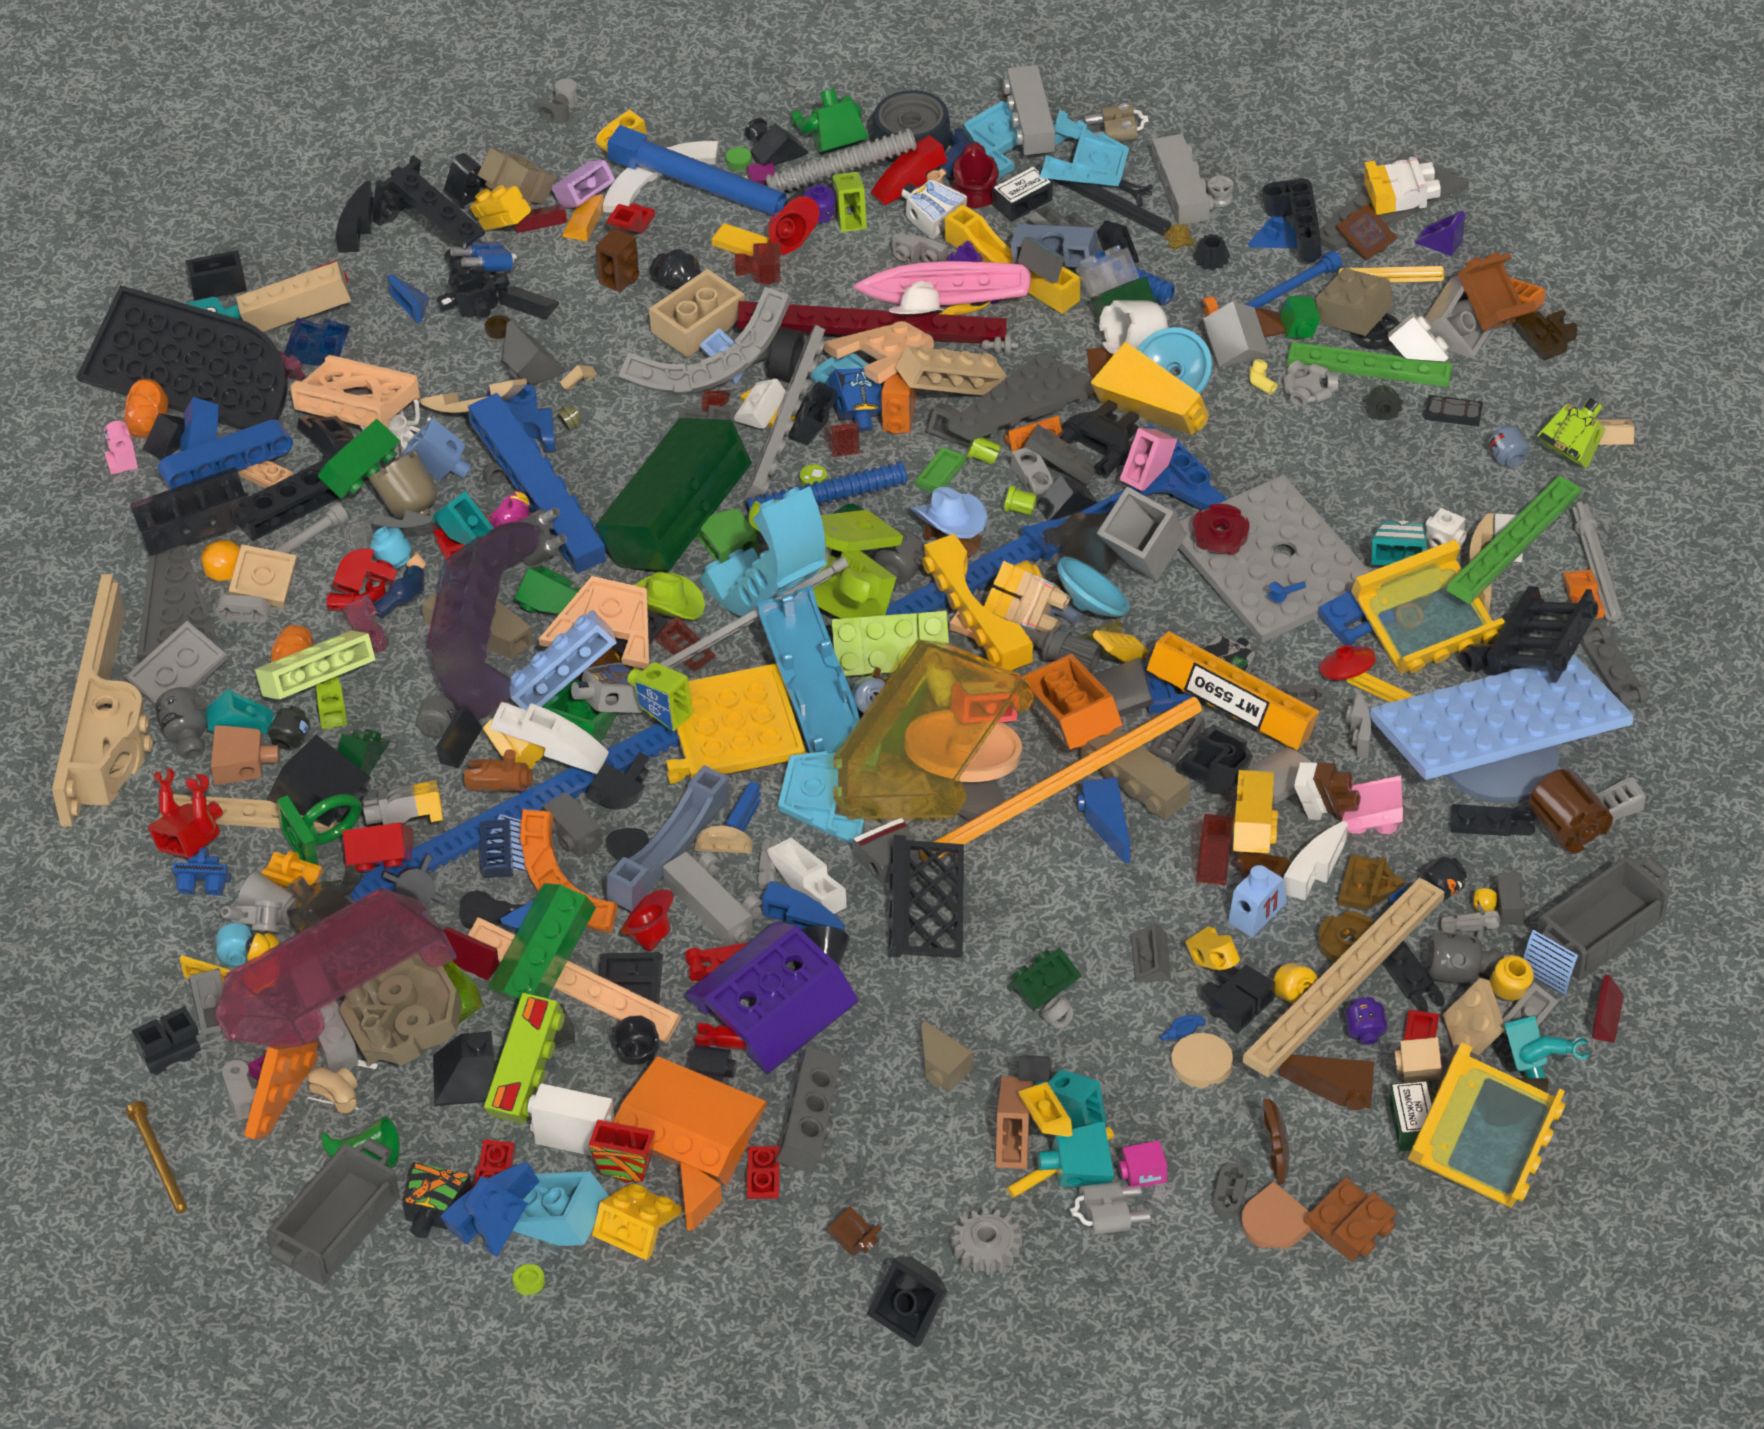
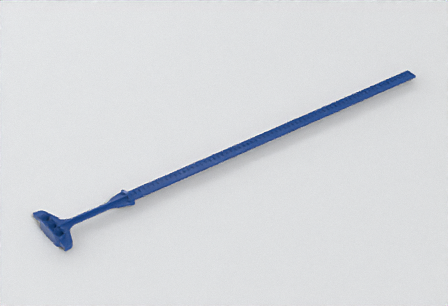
M1152 424L1145 427V429H1155ZM1178 440L1169 465L1144 491L1129 486V488L1144 496L1167 492L1202 510L1209 508L1210 505L1219 504L1227 500L1224 495L1210 485V472ZM1125 489L1069 518L1045 521L1031 526L1026 525L1021 528L1022 537L967 564L968 572L965 580L972 595L976 588H979L981 591L986 583L990 586L993 584L1003 561L1015 565L1024 560L1031 562L1034 559L1037 562L1040 557L1045 561L1051 559L1052 555L1056 554L1072 539L1076 531L1109 515ZM934 581L889 604L886 615L937 612L939 607L943 610L946 609L949 602L947 595L944 591H939ZM831 634L829 638L833 646V634ZM659 722L606 749L609 753L605 763L626 773L639 752L648 757L653 756L656 758L661 750L666 753L669 746L678 747L679 738L676 730L672 731ZM573 766L413 848L411 861L402 862L403 867L385 869V865H380L374 868V871L366 872L343 884V888L361 909L365 907L368 901L373 903L376 901V897L380 896L382 898L386 896L388 891L391 893L395 891V882L382 877L384 870L399 874L406 867H418L426 853L432 855V859L426 871H435L438 865L445 866L448 864V860L452 859L455 861L460 854L463 856L468 854L469 849H478L479 844H481L480 822L497 820L500 814L521 820L523 809L543 811L542 806L565 792L576 799L579 797L580 792L588 793L589 786L597 774ZM487 829V833L490 834L492 829Z

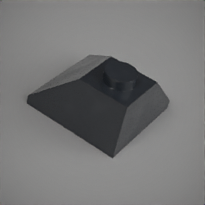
M492 1031L460 1034L433 1055L435 1106L486 1102L495 1075V1051Z
M912 1256L894 1258L867 1315L915 1347H919L947 1293V1289L937 1272Z

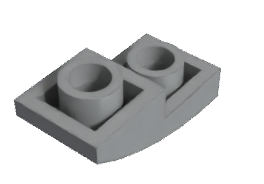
M895 234L892 237L893 255L900 261H907L911 264L917 263L920 259L924 262L947 261L948 246L943 243L906 234Z
M1356 694L1354 706H1348L1346 723H1351L1350 733L1354 734L1352 746H1357V757L1368 759L1371 734L1370 714L1363 696Z

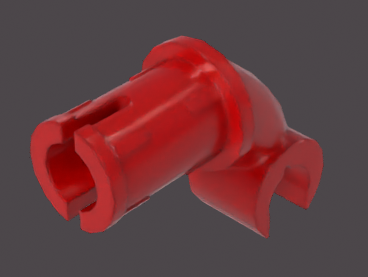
M370 579L366 583V591L362 594L357 592L352 594L330 592L326 600L328 611H350L352 614H357V611L368 607L386 594L385 582L382 579L381 584L374 587L373 581Z

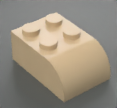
M706 269L649 308L651 332L688 358L700 350L699 344L720 328L723 332H726L738 320L739 301H745V295L718 275Z

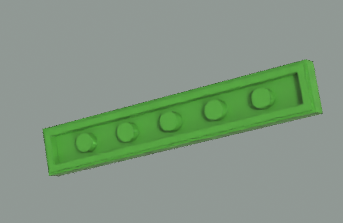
M1291 342L1287 359V366H1290L1294 361L1300 360L1304 365H1312L1314 363L1328 368L1332 372L1449 387L1453 363L1406 359L1402 356Z

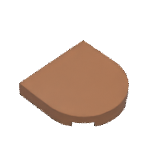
M1272 1182L1249 1200L1242 1212V1227L1245 1236L1250 1242L1261 1248L1286 1249L1297 1243L1313 1229L1304 1222L1310 1212L1275 1182Z

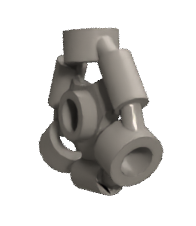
M1300 360L1294 361L1288 367V375L1284 377L1285 392L1290 394V400L1293 404L1305 407L1311 402L1318 404L1331 398L1333 392H1338V374H1331L1328 368L1314 363L1312 365H1304ZM1322 378L1326 379L1327 388L1325 389L1320 385V379Z

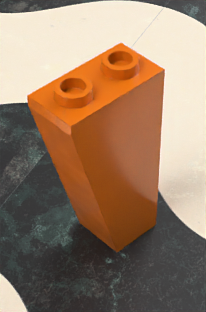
M899 372L886 379L882 389L883 431H889L894 434L910 433L919 391L918 388H910Z

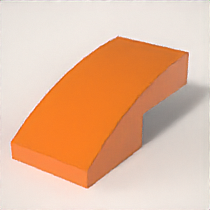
M1592 570L1563 572L1564 584L1570 603H1578L1585 590L1592 589L1594 601L1598 603V615L1594 619L1604 618L1605 608L1598 595V583Z

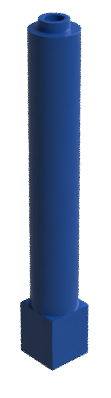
M622 125L618 126L608 140V160L634 170L638 166H642L771 216L781 211L785 207V203L788 202L786 193L649 142L647 141L646 134Z

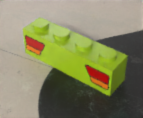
M522 993L484 1105L489 1116L520 1124H525L527 1118L532 1116L531 1113H528L530 1097L536 1094L540 1083H544V1067L547 1059H551L555 1050V1042L553 1040L556 1031H560L564 1023L565 1014L558 1001Z

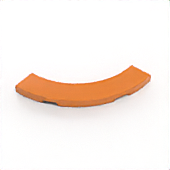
M523 809L520 841L523 847L525 867L538 892L543 883L563 885L587 896L596 909L586 928L612 934L618 905L615 902L598 899L578 890L569 882L558 865L552 844L554 815L550 811Z

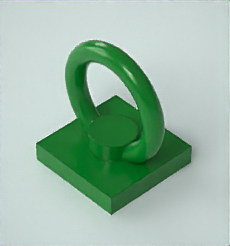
M338 794L328 797L314 805L303 817L300 816L288 795L277 800L282 834L292 850L299 854L300 860L318 865L316 846L332 842L343 836L342 831L350 830L356 824L362 812L360 800L351 794ZM338 806L350 807L348 815L342 822L328 831L317 833L313 822L319 816Z

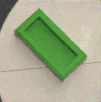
M942 447L915 480V486L931 493L938 487H946L965 464V455Z

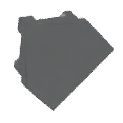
M996 779L982 782L959 781L944 802L942 809L948 813L954 810L955 813H959L967 818L969 822L1005 802V799Z

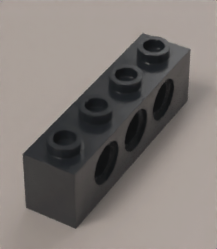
M329 458L249 496L256 519L239 524L238 526L252 542L340 499L318 477L323 467L330 460Z

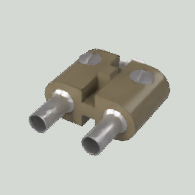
M1132 103L1104 107L1100 114L1085 116L1087 125L1104 123L1105 130L1095 132V134L1099 135L1102 132L1118 142L1138 139L1137 131L1143 129L1145 122H1149L1148 115L1145 116L1141 111L1134 110ZM1134 114H1138L1143 119L1139 127H1136Z

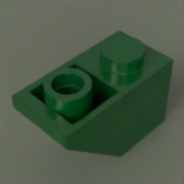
M354 729L353 733L341 734L337 751L369 775L391 740L381 738L382 733L375 730L365 729V731Z

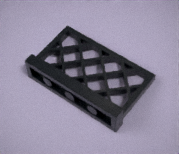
M894 835L890 845L888 957H900L901 954L962 958L964 844L906 840L905 835ZM910 849L922 850L929 858L918 866L910 858ZM943 852L957 853L956 863L950 868L938 858ZM931 862H934L944 872L935 881L923 871ZM917 874L929 885L919 894L910 886V880ZM947 876L956 885V890L949 896L938 886ZM932 889L943 899L934 909L922 898ZM916 902L928 912L919 922L909 913V908ZM946 904L956 913V918L949 924L937 913ZM931 917L943 928L935 936H932L922 926ZM909 922L913 925V927L910 928V929H909ZM955 924H956V932L952 929V927H953ZM916 930L928 940L922 947L909 946V936ZM947 932L955 940V949L943 948L936 940Z

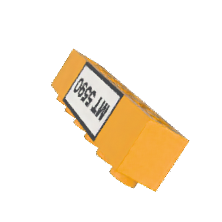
M1170 631L1156 642L1146 669L1155 674L1157 678L1176 685L1183 692L1200 698L1209 706L1216 707L1230 714L1232 718L1243 721L1256 728L1258 732L1267 734L1281 741L1284 746L1296 750L1310 738L1320 712Z

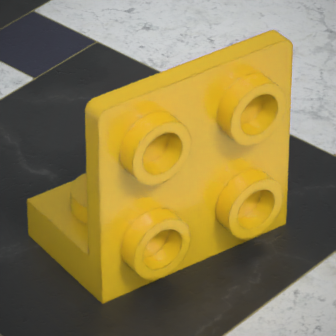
M628 1184L600 1202L592 1236L647 1260L653 1254L659 1228L681 1215L683 1207L675 1204L668 1197L657 1196L647 1191L642 1185Z

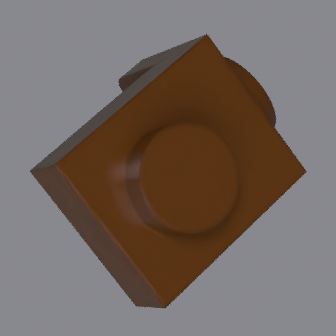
M1243 852L1237 860L1245 878L1251 873V869L1258 865L1266 867L1281 877L1285 875L1290 866L1287 857L1265 855L1256 852Z
M849 1206L826 1231L849 1254L855 1256L860 1250L866 1254L879 1241L875 1235L882 1227L877 1224L872 1228Z

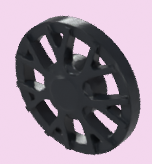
M1386 313L1381 318L1383 320L1379 321L1366 336L1356 335L1350 332V335L1357 345L1366 349L1377 350L1389 347L1393 343L1386 334L1399 325L1400 322L1393 315ZM1392 323L1395 325L1391 328H1386V326ZM1365 338H1368V339H1370V341L1367 342V341H1364V339H1365Z

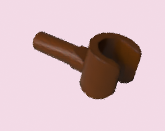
M919 518L925 526L924 539L930 540V537H934L938 540L941 538L940 530Z

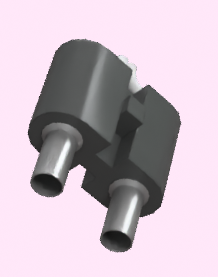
M552 508L549 511L539 509L516 522L515 533L518 544L515 545L516 551L521 552L522 559L528 566L533 567L556 555L559 546L566 543L567 538L564 534L558 536L550 535V531L554 529L552 520L560 515L557 508Z

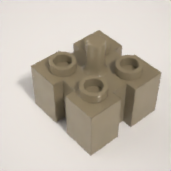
M490 147L477 175L486 180L485 185L492 189L500 185H504L505 188L517 186L523 195L522 200L525 199L528 205L531 206L534 202L539 204L546 202L552 185L557 178L554 174L534 165L533 162L519 154L506 153L503 150Z

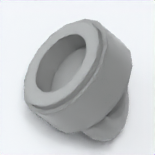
M1058 995L1044 1005L1040 1014L1052 1027L1062 1029L1070 1024L1074 1011L1068 999L1064 995ZM1066 1013L1064 1019L1058 1022L1057 1020Z

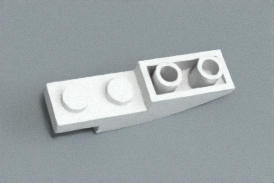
M501 702L490 728L545 747L544 756L595 774L599 772L609 753L596 739L574 723L532 703L528 710H524Z

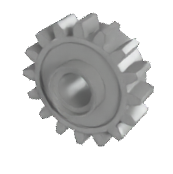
M984 1208L982 1215H978L973 1210L971 1211V1219L962 1216L960 1218V1226H954V1236H952L955 1259L962 1258V1267L970 1266L973 1268V1273L984 1271L986 1275H990L991 1271L995 1270L1001 1273L1004 1266L1014 1265V1257L1020 1256L1022 1234H1019V1225L1012 1224V1216L1010 1215L1001 1218V1210L997 1209L993 1215L989 1214L987 1208Z

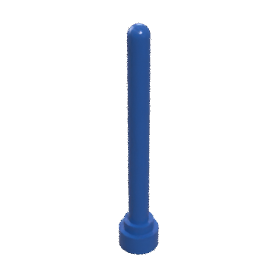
M1331 250L1322 255L1318 264L1248 301L1244 305L1260 308L1322 273L1328 274L1331 272L1333 274L1343 267L1341 257L1336 251Z

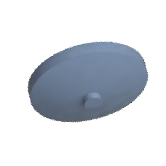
M1555 745L1450 773L1446 776L1455 787L1473 798L1491 803L1521 802L1529 799L1534 786L1542 777L1558 769L1559 750L1558 746Z

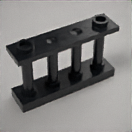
M236 467L130 503L149 556L256 519L249 496L244 492Z
M1528 586L1487 654L1492 676L1506 673L1513 666L1547 667L1551 682L1557 683L1563 671L1567 669L1568 662L1593 619L1598 615V603L1594 601L1592 589H1586L1578 603L1545 602L1541 598L1539 587ZM1544 613L1571 614L1568 621L1539 619ZM1534 630L1561 632L1558 638L1529 637ZM1523 648L1551 649L1548 656L1519 654Z

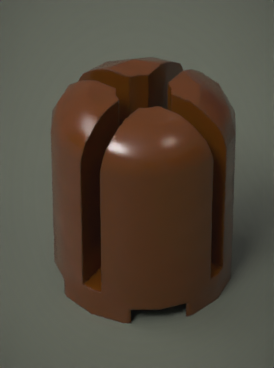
M1570 769L1555 770L1542 777L1534 786L1529 797V806L1532 813L1570 854H1577L1586 850L1583 845L1593 841L1601 832L1606 836L1613 823V816L1610 814L1608 807L1584 780Z

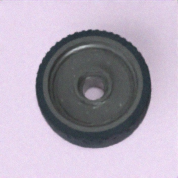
M918 90L901 91L885 97L879 102L874 111V142L876 138L881 140L885 135L890 137L891 133L896 135L898 131L906 132V128H910L916 143L930 135L942 144L945 152L950 139V118L946 104L934 94ZM894 154L893 158L890 159L888 156L885 159L894 163L900 156Z

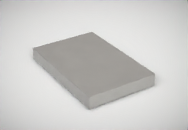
M186 621L125 676V679L128 683L134 685L155 706L158 697L169 689L188 687L194 690L228 657L224 651L189 621Z

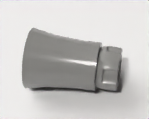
M259 871L253 872L246 879L238 895L237 906H254L255 900L282 902L281 909H278L277 923L281 925L286 924L294 929L300 926L308 914L309 904L299 899L296 894L277 885Z

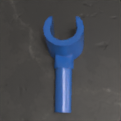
M1274 581L1269 585V589L1272 591L1266 596L1276 603H1282L1291 592L1306 588V583L1302 581L1283 587Z

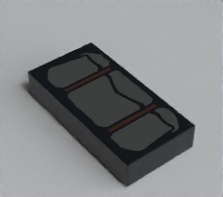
M1428 395L1424 420L1479 427L1483 401Z

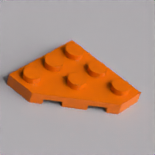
M304 1039L268 1046L244 1136L255 1140L267 1137L272 1132L278 1118L288 1103L294 1098L297 1089L309 1071L315 1066L318 1059V1053L316 1052L318 1042Z

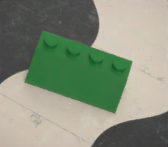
M543 883L487 989L518 1004L522 993L548 999L596 909L595 905L587 896L563 885Z

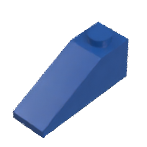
M1117 777L1082 781V793H1077L1078 810L1084 811L1086 822L1124 863L1130 862V840Z

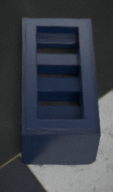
M510 819L480 822L481 866L484 879L514 876ZM504 828V832L488 834L487 829ZM504 838V842L488 844V840ZM504 849V852L489 854V850ZM505 858V862L489 863V860Z

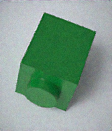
M1287 296L1280 314L1287 338H1312L1321 320L1313 297Z

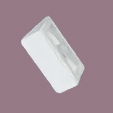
M778 379L757 382L736 413L734 420L753 427L765 428L780 406L786 392Z

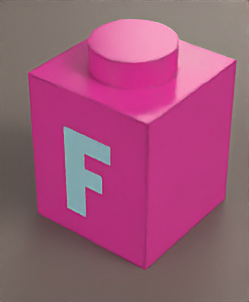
M1159 1140L1122 1148V1161H1118L1121 1180L1127 1179L1129 1186L1140 1185V1187L1167 1182V1162Z

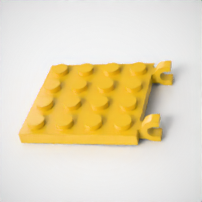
M776 663L689 681L693 715L676 729L685 759L666 760L668 768L667 777L669 783L672 784L683 780L686 775H690L692 779L704 765L722 774H729L787 762L791 755L805 754V748Z

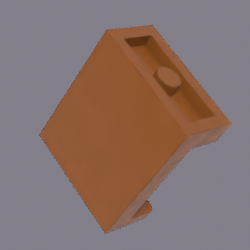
M1495 252L1486 256L1484 260H1481L1480 257L1473 258L1465 263L1466 268L1457 273L1483 332L1516 322V319L1537 311L1533 301L1521 304L1504 267V263L1512 258L1510 253L1500 255L1499 252Z

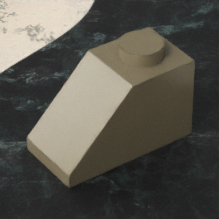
M924 1021L921 1024V1038L925 1076L934 1087L941 1086L950 1092L973 1069V1052Z

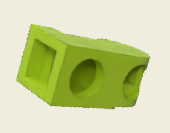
M338 676L316 684L321 728L327 729L347 725L342 688Z

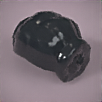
M674 249L667 254H658L653 259L649 269L652 279L664 282L675 289L680 288L702 273L697 259L692 254H688L681 249Z

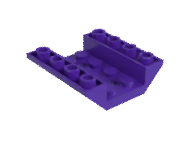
M782 922L773 923L685 993V996L702 1013L707 1015L713 1011L745 1041L747 1056L767 1075L858 1003L857 996L838 964L796 925ZM791 961H798L802 964V967L799 970L793 971L789 970L786 964ZM745 997H752L757 1003L754 1006L746 1007L740 1001Z

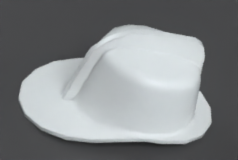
M917 281L911 287L905 289L900 306L889 309V312L917 314L935 310L944 311V309H940L939 293L933 289L932 283Z

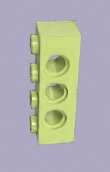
M350 630L259 667L255 671L262 696L280 700L376 659L369 633Z

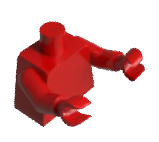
M166 767L167 776L164 780H162L160 772L156 771L154 773L155 781L160 783V789L158 790L159 811L163 817L149 824L147 828L156 848L160 852L190 858L201 847H204L219 835L220 830L215 820L223 815V811L215 801L207 805L204 791L209 787V779L203 774H195L199 779L200 785L193 778L186 779L187 788L193 791L192 804L187 803L179 806L174 801L173 789H171L174 772Z

